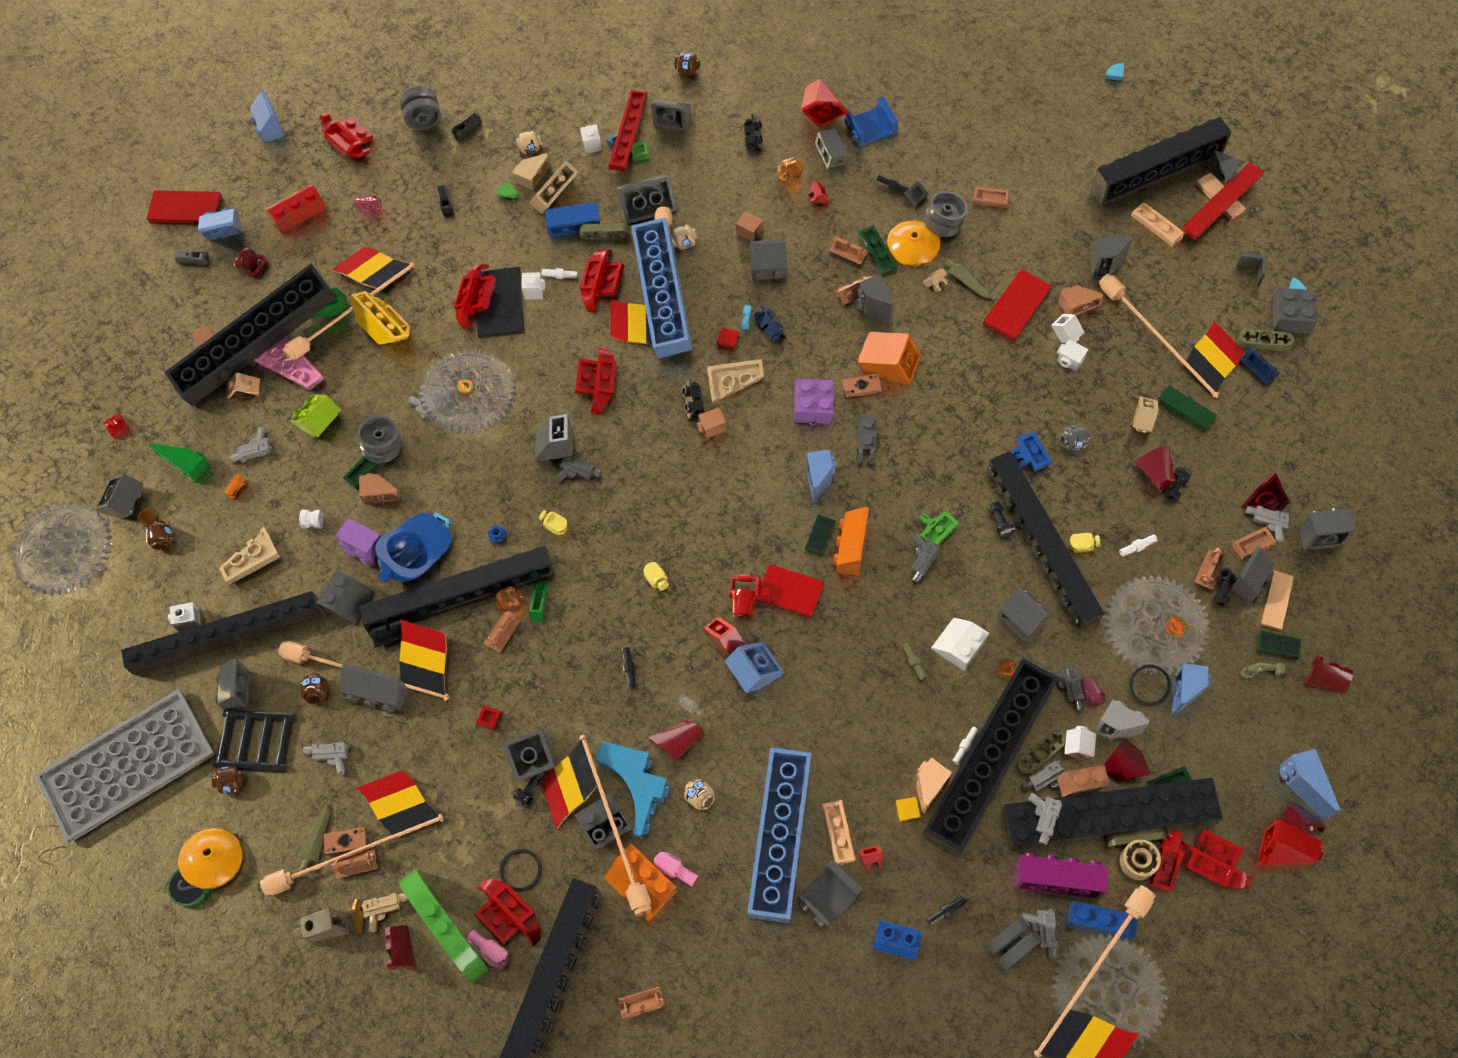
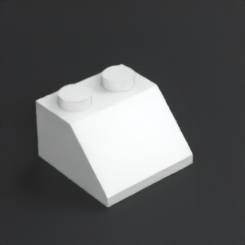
M953 618L931 649L965 671L987 641L989 633L973 622Z

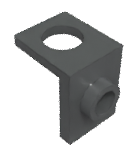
M1241 253L1237 266L1257 268L1258 284H1261L1266 274V256L1254 253Z

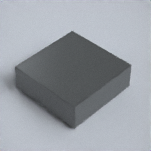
M919 181L915 182L904 192L914 206L929 195Z

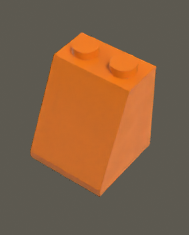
M869 332L864 342L862 353L859 355L858 363L864 373L878 374L881 378L904 385H911L921 354L909 334Z

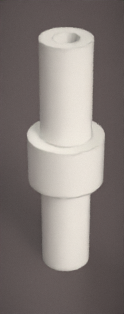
M556 268V270L542 269L541 275L555 277L556 279H577L578 272L564 271L561 268Z
M1151 535L1143 540L1133 541L1131 545L1120 549L1119 553L1124 557L1133 552H1140L1146 546L1157 542V537Z
M972 727L966 739L962 740L959 745L960 749L953 759L955 764L960 765L965 755L970 751L972 743L980 732L979 729Z

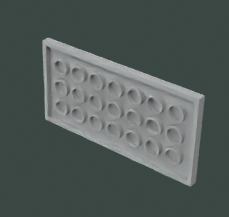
M177 689L36 773L34 776L66 842L71 843L216 754L183 692Z

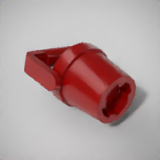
M740 574V576H732L730 578L729 598H732L733 615L742 617L752 616L755 600L760 598L762 580L752 574ZM735 581H756L755 591L735 589Z

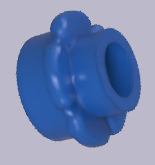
M499 525L492 526V529H489L487 533L490 541L494 543H501L506 537L505 528Z

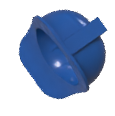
M430 513L414 515L394 530L380 537L377 541L375 552L381 568L378 578L384 583L390 579L398 582H407L418 578L448 550L452 540L451 532Z

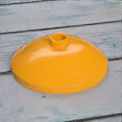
M915 220L905 221L896 225L890 231L887 238V248L897 263L907 267H921L933 261L938 255L940 238L932 233L924 222Z
M212 828L200 831L189 838L180 851L178 859L180 873L190 885L197 888L212 889L222 886L230 881L240 869L243 860L242 847L238 839L226 830ZM211 851V853L208 856L204 855L205 852Z

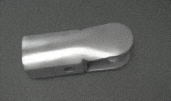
M204 250L176 251L175 253L177 263L207 265L206 258L209 257V253Z

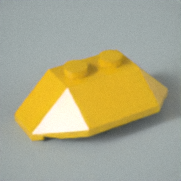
M366 291L350 296L357 323L379 345L400 341L409 337L410 325L388 303L377 297L370 296V293Z

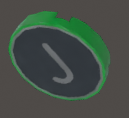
M179 868L171 875L167 887L169 898L175 904L183 907H193L200 904L210 891V889H201L190 885L181 875Z

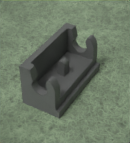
M836 129L818 132L815 145L827 169L843 165L844 162L840 159L847 158L848 153Z

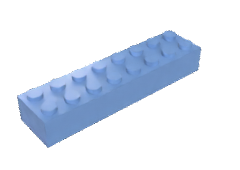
M664 217L631 226L651 340L657 358H662L693 350L674 246L667 219Z
M770 748L748 905V918L790 924L811 766V753Z

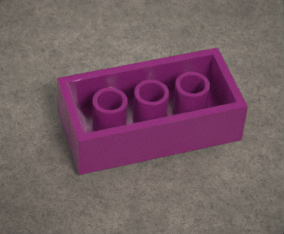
M1024 853V856L1021 855L1015 864L1014 889L1100 899L1107 892L1108 866L1102 865V862L1099 861L1081 863L1076 858H1068L1067 861L1058 860L1059 857L1057 856L1040 858L1034 853Z

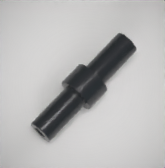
M880 174L876 181L888 185V188L892 190L897 189L905 192L910 188L899 183L894 178L889 179Z
M630 647L622 648L624 657L623 669L627 675L628 687H635V663L632 662Z
M960 896L950 904H944L939 908L938 912L927 918V922L930 926H933L943 918L947 919L954 914L953 911L966 903L965 899Z

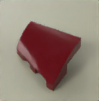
M1168 445L1158 447L1135 460L1136 465L1159 492H1162L1176 481L1173 472V461L1170 455L1171 450Z
M1317 656L1311 663V671L1305 678V686L1346 693L1352 681L1353 670L1341 667L1335 662L1326 664L1323 662V657Z
M687 720L651 735L649 740L678 761L703 736L704 730L693 721Z
M1292 801L1289 802L1282 821L1301 830L1313 832L1317 830L1324 833L1326 827L1316 816Z
M398 925L385 928L386 951L391 959L386 961L387 968L392 970L415 968L416 963L408 926Z

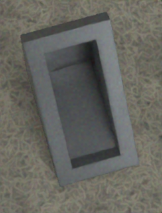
M1214 151L1210 161L1218 180L1224 186L1234 177L1241 160L1220 151Z

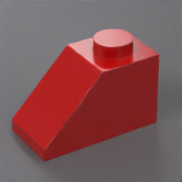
M719 616L703 628L718 647L729 656L738 647L746 645L736 628Z

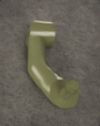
M1259 662L1244 667L1241 675L1245 679H1249L1260 671L1268 670L1275 671V676L1286 677L1287 668L1283 663L1270 664Z

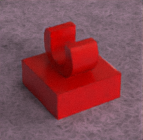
M817 180L811 183L812 189L807 192L810 197H813L810 199V202L812 204H817L819 201L823 204L828 203L830 200L826 188Z
M120 413L114 414L113 417L103 422L113 439L130 430Z
M879 845L858 850L860 859L869 872L871 871L870 865L873 862H877L879 869L882 868L881 860H884V856Z

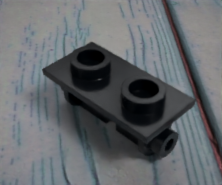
M751 114L752 119H747L744 122L745 147L749 151H753L756 147L762 151V124L754 114Z
M688 379L682 387V396L685 399L684 410L687 413L688 420H690L693 415L699 418L698 415L705 413L703 401L696 400L702 398L700 385L697 382L691 383V379Z
M400 620L389 623L390 628L388 629L386 625L377 628L373 627L369 631L374 647L402 639Z

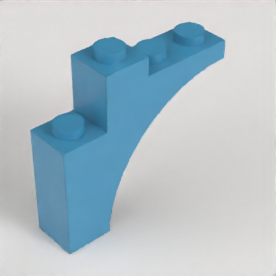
M602 741L596 761L599 766L609 769L621 778L630 790L635 804L636 815L633 835L636 839L643 840L644 835H648L651 823H648L650 815H654L657 804L654 801L663 803L664 797L667 798L669 795L670 786H668L666 778L646 773L650 772L652 767L649 753Z

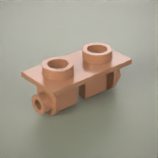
M839 236L833 237V245L829 249V252L861 265L869 252L864 247L854 245L841 239Z
M862 276L860 279L852 282V285L847 284L839 287L835 292L837 297L841 298L842 305L858 299L857 290L859 289V282L871 278V276Z
M1216 548L1213 551L1208 549L1194 581L1195 583L1211 590L1214 589L1219 573L1227 559L1221 548Z
M504 611L483 644L501 653L521 620L514 617L511 611Z
M375 849L359 852L342 860L337 859L331 864L332 870L336 872V879L378 869Z
M660 986L618 999L622 1018H627V1020L642 1014L641 1012L643 1011L647 1013L657 1009L661 1010V1007L665 1006Z

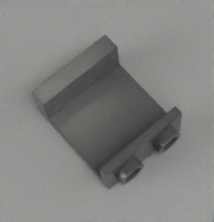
M832 859L826 865V869L802 893L799 892L797 894V904L804 912L809 911L814 916L812 919L820 928L824 926L828 929L862 894L863 889Z

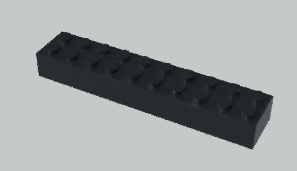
M309 264L164 373L180 397L193 406L338 297L320 272L312 264Z
M1022 658L924 829L922 836L960 857L1059 677Z
M1213 778L1053 798L1060 800L1062 807L1053 828V836L1049 837L1047 846L1100 840L1114 834L1167 828V831H1170L1171 829L1178 830L1216 825L1223 817ZM1030 801L1005 804L1002 809L1010 851L1046 847V845L1039 843L1041 834L1035 832L1040 816L1035 814L1037 806Z
M572 878L499 1058H536L537 1055H541L545 1046L543 1042L544 1037L550 1033L553 1026V1021L551 1020L554 1012L557 1013L562 1003V1000H560L561 994L568 989L570 979H568L569 974L577 966V954L585 946L587 940L585 934L587 929L591 930L595 920L593 914L595 909L598 910L603 900L596 886Z

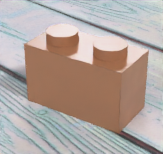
M1104 765L1068 771L1057 777L1062 797L1099 791L1110 785Z

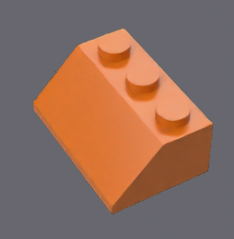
M868 507L845 512L844 519H840L839 530H842V535L837 536L836 542L839 553L834 554L833 565H836V572L859 576L868 523Z
M630 844L624 851L635 882L646 885L652 903L650 905L652 910L641 916L649 922L678 891L673 883L640 851ZM620 854L604 879L628 902L625 891L628 890L631 881Z

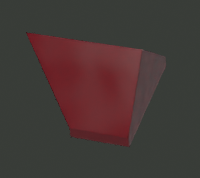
M1273 472L1265 479L1240 508H1247V506L1257 508V506H1262L1265 509L1279 512L1284 509L1290 502L1277 473Z
M1126 738L1103 764L1107 775L1115 782L1151 774L1142 751Z

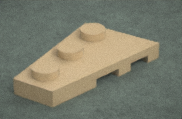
M761 359L707 367L712 403L764 379Z
M265 527L259 531L260 534L254 540L250 539L246 543L247 546L241 552H236L219 568L228 585L280 558Z

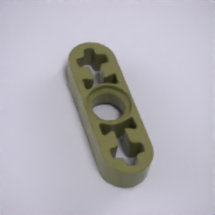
M622 223L583 224L580 226V238L584 240H626L630 238L631 228L629 225Z
M1244 329L1240 332L1237 342L1243 348L1252 347L1253 349L1288 351L1294 343V337L1288 332ZM1261 337L1269 338L1270 343H1263Z
M1060 730L1052 731L1021 756L1017 762L1018 772L1025 776L1031 775L1062 750L1066 743L1065 733ZM1054 737H1060V744L1056 743L1051 748L1049 745L1053 742ZM1044 748L1047 751V757H1038L1036 750ZM1033 757L1035 761L1031 763L1030 770L1028 768L1023 769L1022 761L1028 763Z
M1167 828L1114 834L1107 836L1106 839L1108 848L1114 849L1126 847L1132 841L1139 839L1147 840L1151 843H1160L1164 839L1168 840L1169 836Z

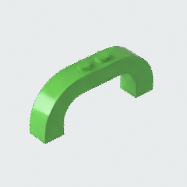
M415 869L403 878L399 885L410 903L460 971L475 984L491 971L487 963L480 957L479 953L470 945L430 890L431 886L421 872Z

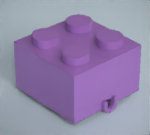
M796 379L794 387V422L809 423L810 425H816L817 423L831 424L834 414L833 380Z
M347 518L335 535L339 542L338 545L344 549V553L351 558L355 556L364 565L369 566L371 564L377 568L379 564L375 546L381 535Z

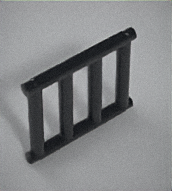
M246 710L223 711L225 720L217 759L213 761V767L236 766L238 769L285 771L286 765L283 763L291 721L295 719L294 713ZM233 718H244L236 761L225 760ZM252 719H264L256 762L244 761ZM272 720H283L275 763L264 762Z

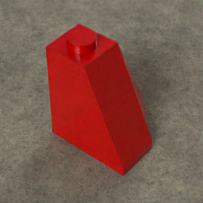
M821 79L806 86L801 111L819 128L849 113L847 108Z
M1277 819L1265 830L1256 868L1269 869L1313 865L1322 859L1324 849L1321 846L1323 841Z

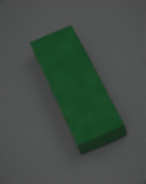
M873 225L858 231V236L866 250L869 251L868 254L880 275L882 276L896 270L897 264L875 226Z
M1168 385L1158 399V402L1204 431L1209 428L1217 417V414Z

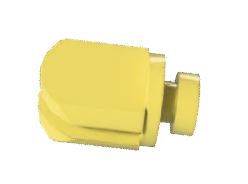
M543 510L540 514L539 520L543 521V526L556 535H561L566 531L567 520L553 511L548 513L546 510Z
M1088 532L1073 534L1070 538V548L1074 553L1091 552L1094 550V545L1100 547L1099 535L1093 538L1092 533Z
M651 562L644 567V576L652 587L663 591L669 586L667 582L668 577L659 564Z

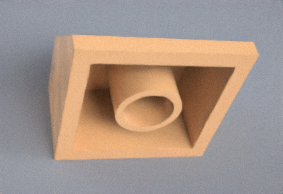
M933 758L928 763L924 761L916 775L918 777L916 785L921 813L924 815L949 783L952 774L951 771Z

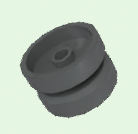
M417 86L406 90L401 95L400 105L405 124L415 130H425L435 126L440 121L441 112L436 93L432 89Z
M946 190L939 191L933 194L924 215V223L932 233L938 236H954L962 227L968 212V205L965 199L957 193Z
M375 415L366 418L360 423L357 429V437L364 458L374 463H386L398 456L401 450L399 428L394 420L387 416Z
M1023 916L1003 930L986 946L992 955H998L1006 949L1007 952L999 959V964L1005 971L1009 970L1016 963L1022 962L1042 942V939L1036 932H1031L1022 938L1021 935L1029 929V924Z

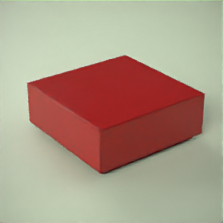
M722 327L716 344L734 350L739 337V331Z
M484 705L476 724L495 731L503 712Z

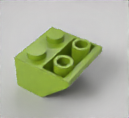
M314 394L304 401L305 405L301 409L299 408L293 413V419L290 422L312 437H319L342 409L327 395Z

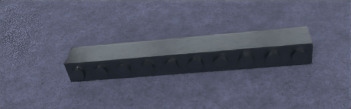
M1011 451L990 459L987 468L990 477H994L999 493H1003L1006 498L1007 507L1012 509L1015 514L1016 523L1023 528L1025 539L1031 542L1035 556L1040 558L1043 563L1042 568L1044 572L1051 577L1053 588L1059 591L1062 604L1065 608L1068 607L1073 623L1082 629L1100 621L1105 614Z
M546 545L536 547L524 553H518L469 571H463L432 583H426L414 589H408L374 602H368L365 605L359 606L362 622L369 634L373 627L377 628L386 625L388 629L390 628L389 623L399 621L402 618L410 622L495 594L499 591L507 590V587L509 588L510 586L513 588L553 575L555 572Z
M313 591L122 649L124 668L135 675L323 616L321 608L316 603L318 597Z

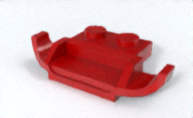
M328 112L321 115L324 138L345 157L349 155L358 158L367 156L370 153V149H363L362 144L372 141L373 134L354 117L351 116L341 121H332Z
M611 249L599 250L591 258L587 259L579 289L583 303L588 311H596L595 300L600 299V296H617L625 266L622 262H608V255L613 254Z
M479 264L473 267L468 275L462 278L453 308L456 309L455 316L458 323L464 329L471 327V324L468 322V316H473L475 312L487 310L490 304L489 301L494 290L496 278L492 275H481L482 270L489 268L487 264Z
M598 347L597 361L579 358L574 394L592 396L593 401L590 413L600 414L613 394L616 361L612 352Z
M1202 829L1194 847L1181 841L1180 844L1184 845L1183 850L1185 851L1181 863L1185 867L1226 888H1249L1253 877L1235 868L1244 850L1243 848L1206 829Z
M485 879L476 887L488 896V902L477 910L474 916L502 946L518 932L527 937L532 947L541 940L535 911L507 882L503 883L495 879Z

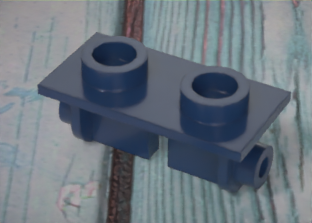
M760 305L762 311H757L754 314L755 320L761 328L769 325L764 330L769 338L776 342L780 339L781 334L786 337L787 335L783 331L785 327L779 320L777 322L774 320V313L769 308L765 309Z
M1250 347L1239 360L1267 385L1280 372L1277 371V367H1273L1256 351V348Z

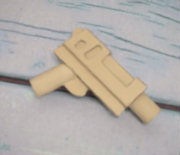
M395 892L389 896L363 901L361 906L364 918H370L369 933H376L377 923L386 918L385 913L401 909L400 902L408 901L404 893L398 894Z

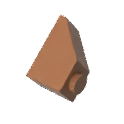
M1076 285L1064 288L1060 292L1058 302L1065 314L1078 315L1101 306L1104 296L1100 292Z
M368 473L359 476V497L364 504L401 501V496L397 489L379 474Z

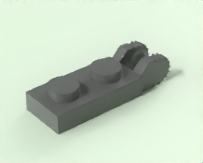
M858 415V464L863 462V452L870 453L869 462L874 464L877 416Z

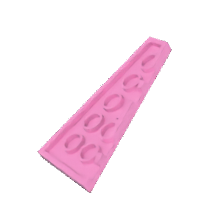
M284 337L254 360V362L309 390L324 380L323 376L304 355L292 361L285 357L282 349L285 348L284 345L290 342L287 337Z

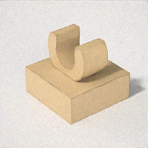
M943 268L937 270L924 280L923 283L927 288L932 286L934 291L938 292L941 290L939 282L942 286L948 284L947 280L943 278L947 273Z

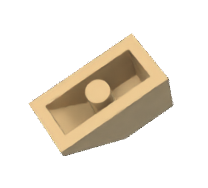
M542 154L521 160L519 165L515 166L513 170L515 182L534 190L551 166L549 156Z
M1139 397L1133 421V427L1137 431L1143 433L1147 431L1152 432L1158 414L1157 400Z

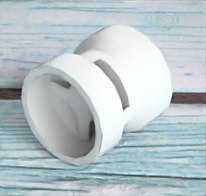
M301 510L299 517L301 528H309L311 526L321 529L324 524L323 511L314 510L310 512L309 510Z

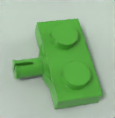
M946 511L933 520L924 512L919 519L927 527L919 536L925 542L929 539L934 544H940L959 526V522Z

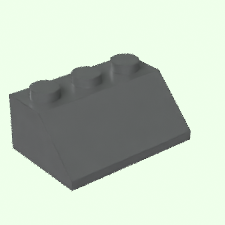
M667 174L616 187L627 224L655 217V212L659 207H668L671 212L677 211Z
M347 664L342 665L340 692L345 697V700L352 703L361 701L364 702V705L373 708L376 705L381 706L383 710L388 712L402 710L409 689L400 677Z

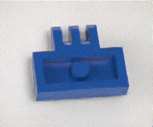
M1034 431L1017 438L1016 442L1019 447L1011 450L1013 456L1016 455L1014 458L1017 462L1020 461L1018 463L1020 468L1030 464L1035 472L1052 464L1051 458Z

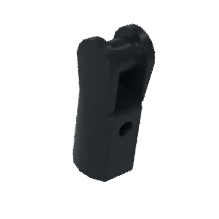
M474 112L463 122L454 126L451 131L452 134L457 135L459 140L464 139L470 131L482 123L481 118Z
M437 186L436 193L443 216L445 213H454L447 186Z

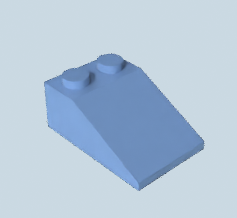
M1316 749L1293 754L1280 765L1282 779L1286 780L1287 785L1322 820L1330 818L1340 810Z

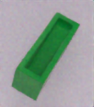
M535 583L529 609L531 621L543 622L547 584Z

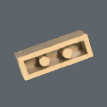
M565 161L529 203L543 214L579 172Z

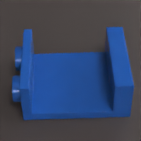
M884 96L877 99V108L855 116L852 115L849 109V113L846 114L844 119L846 127L852 131L854 141H857L860 146L895 134L898 131V120Z
M879 920L873 950L915 960L923 931Z

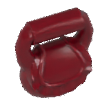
M244 248L237 255L234 265L251 277H259L268 266V260L263 255ZM258 259H261L262 261L255 271L251 272L250 270L257 263Z

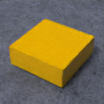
M916 797L896 800L899 822L920 819Z

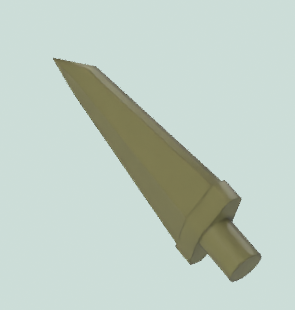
M950 258L945 262L950 268L948 270L950 274L981 297L993 300L988 292L966 270L963 264L960 262L954 263Z
M328 801L299 852L298 857L303 859L300 867L302 870L308 869L311 862L318 863L320 859L324 834L326 833L330 818Z

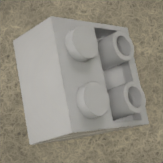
M1112 699L1094 732L1113 742L1139 736L1150 720L1139 711L1134 712L1127 708L1125 703Z

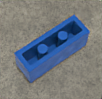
M597 202L545 210L549 237L580 233V226L583 224H600Z
M1073 901L1069 905L1066 926L1114 937L1129 915L1125 912ZM1132 918L1119 939L1131 941L1136 937L1138 919Z

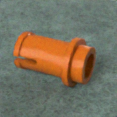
M238 474L232 476L233 480L223 492L232 499L235 498L242 485H246V479Z

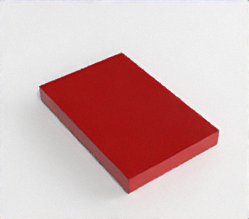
M769 564L761 584L760 598L756 600L812 618L824 586V581Z

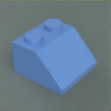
M262 90L250 107L253 114L250 117L253 124H257L255 130L258 137H262L264 142L267 143L283 137L284 134L275 111L265 91Z
M224 208L221 212L215 213L210 211L204 213L205 215L199 216L198 231L208 240L243 233L239 213L235 209Z
M829 449L807 453V474L813 503L819 501L832 484V476L835 475V458L830 455Z
M763 641L740 646L725 660L730 671L746 693L759 690L784 674V671Z
M1182 664L1174 676L1172 714L1177 715L1205 692L1207 686H1210L1211 674H1208L1207 666Z

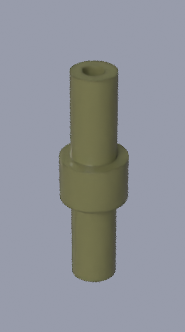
M909 642L903 644L902 647L909 658L908 662L911 668L915 669L920 681L926 679L927 675L921 665L920 657L915 654Z

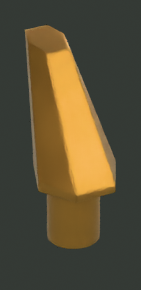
M354 899L353 907L348 912L355 931L363 934V911H360L363 901Z

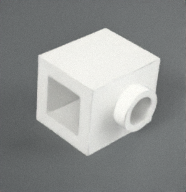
M597 124L580 128L585 153L602 151Z
M540 272L522 273V292L525 300L543 299L545 280L541 278Z
M1062 314L1051 325L1061 343H1066L1068 339L1077 342L1084 333L1076 315Z
M1068 339L1066 344H1061L1057 351V354H1059L1057 362L1063 367L1077 372L1086 358L1088 349Z
M193 602L171 606L168 622L177 631L200 626V609Z
M1077 726L1075 729L1067 730L1065 755L1079 760L1094 757L1096 733L1089 731L1084 726Z

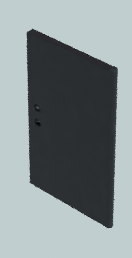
M520 267L481 271L482 276L492 275L496 278L487 310L476 312L478 337L524 332Z

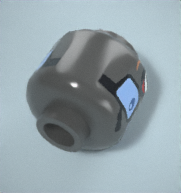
M1082 425L1066 427L1060 436V442L1068 451L1081 450L1086 448L1090 442V434Z

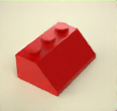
M309 184L265 209L282 234L327 208L315 187Z

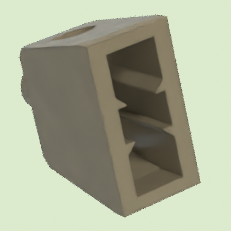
M331 908L301 917V926L293 929L296 940L304 939L313 942L349 934L346 913Z

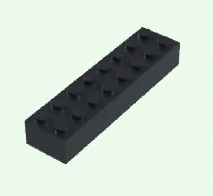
M1221 117L1210 119L1199 126H1193L1190 130L1179 132L1175 136L1168 139L1165 138L1154 145H1148L1138 152L1134 151L1126 157L1117 158L1107 165H1101L1096 170L1091 191L1102 206L1210 160L1214 151L1223 153L1232 132Z

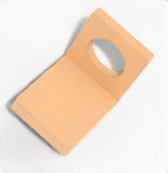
M235 373L228 381L227 398H230L236 391L257 396L259 394L260 379Z

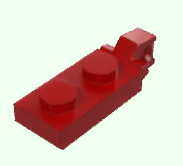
M1171 829L1168 840L1164 839L1159 851L1161 863L1158 870L1152 875L1150 885L1167 891H1173L1185 852L1183 850L1184 845L1180 844L1183 833Z

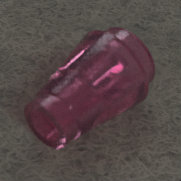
M376 196L360 197L355 199L354 206L355 208L376 213L381 210L382 202Z
M1088 675L1081 679L1087 703H1090L1092 707L1103 704L1106 701V694L1093 676Z

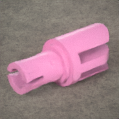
M661 852L654 859V866L670 879L677 877L692 887L698 875L683 867L682 860L671 853Z
M476 930L471 931L466 940L479 950L480 957L496 970L505 969L508 964V952L494 939L487 940Z

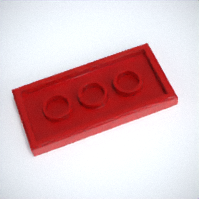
M153 190L147 220L148 222L199 223V216L205 215L204 213L214 211L216 213L219 211L222 194L210 191Z
M1021 269L983 320V324L1015 341L1052 289V285Z

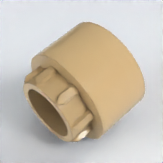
M1142 839L1129 843L1120 855L1121 869L1128 877L1134 880L1148 879L1158 870L1161 863V856L1157 847L1151 842ZM1136 855H1140L1144 858V865L1137 863L1135 859Z

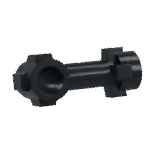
M1177 467L1175 469L1176 481L1172 488L1168 487L1166 490V498L1168 500L1176 501L1180 498L1182 493L1179 490L1182 483H1187L1192 475L1186 468Z
M999 502L990 504L988 506L989 513L994 515L999 523V526H996L998 535L1000 537L1011 536L1015 532V526L1012 521L1006 522L1002 511H1004L1003 505H1000Z
M1225 568L1219 573V578L1222 580L1220 592L1214 596L1215 604L1219 606H1227V603L1230 602L1231 597L1228 596L1229 586L1233 585L1236 581V576L1232 570Z
M542 772L532 776L524 790L518 788L513 794L515 802L521 806H530L534 798L531 792L537 783H543L545 774Z

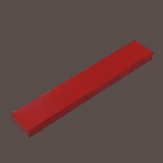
M630 91L608 165L611 170L626 172L647 100V92Z
M1249 162L1186 222L1181 230L1196 240L1263 175L1264 171Z

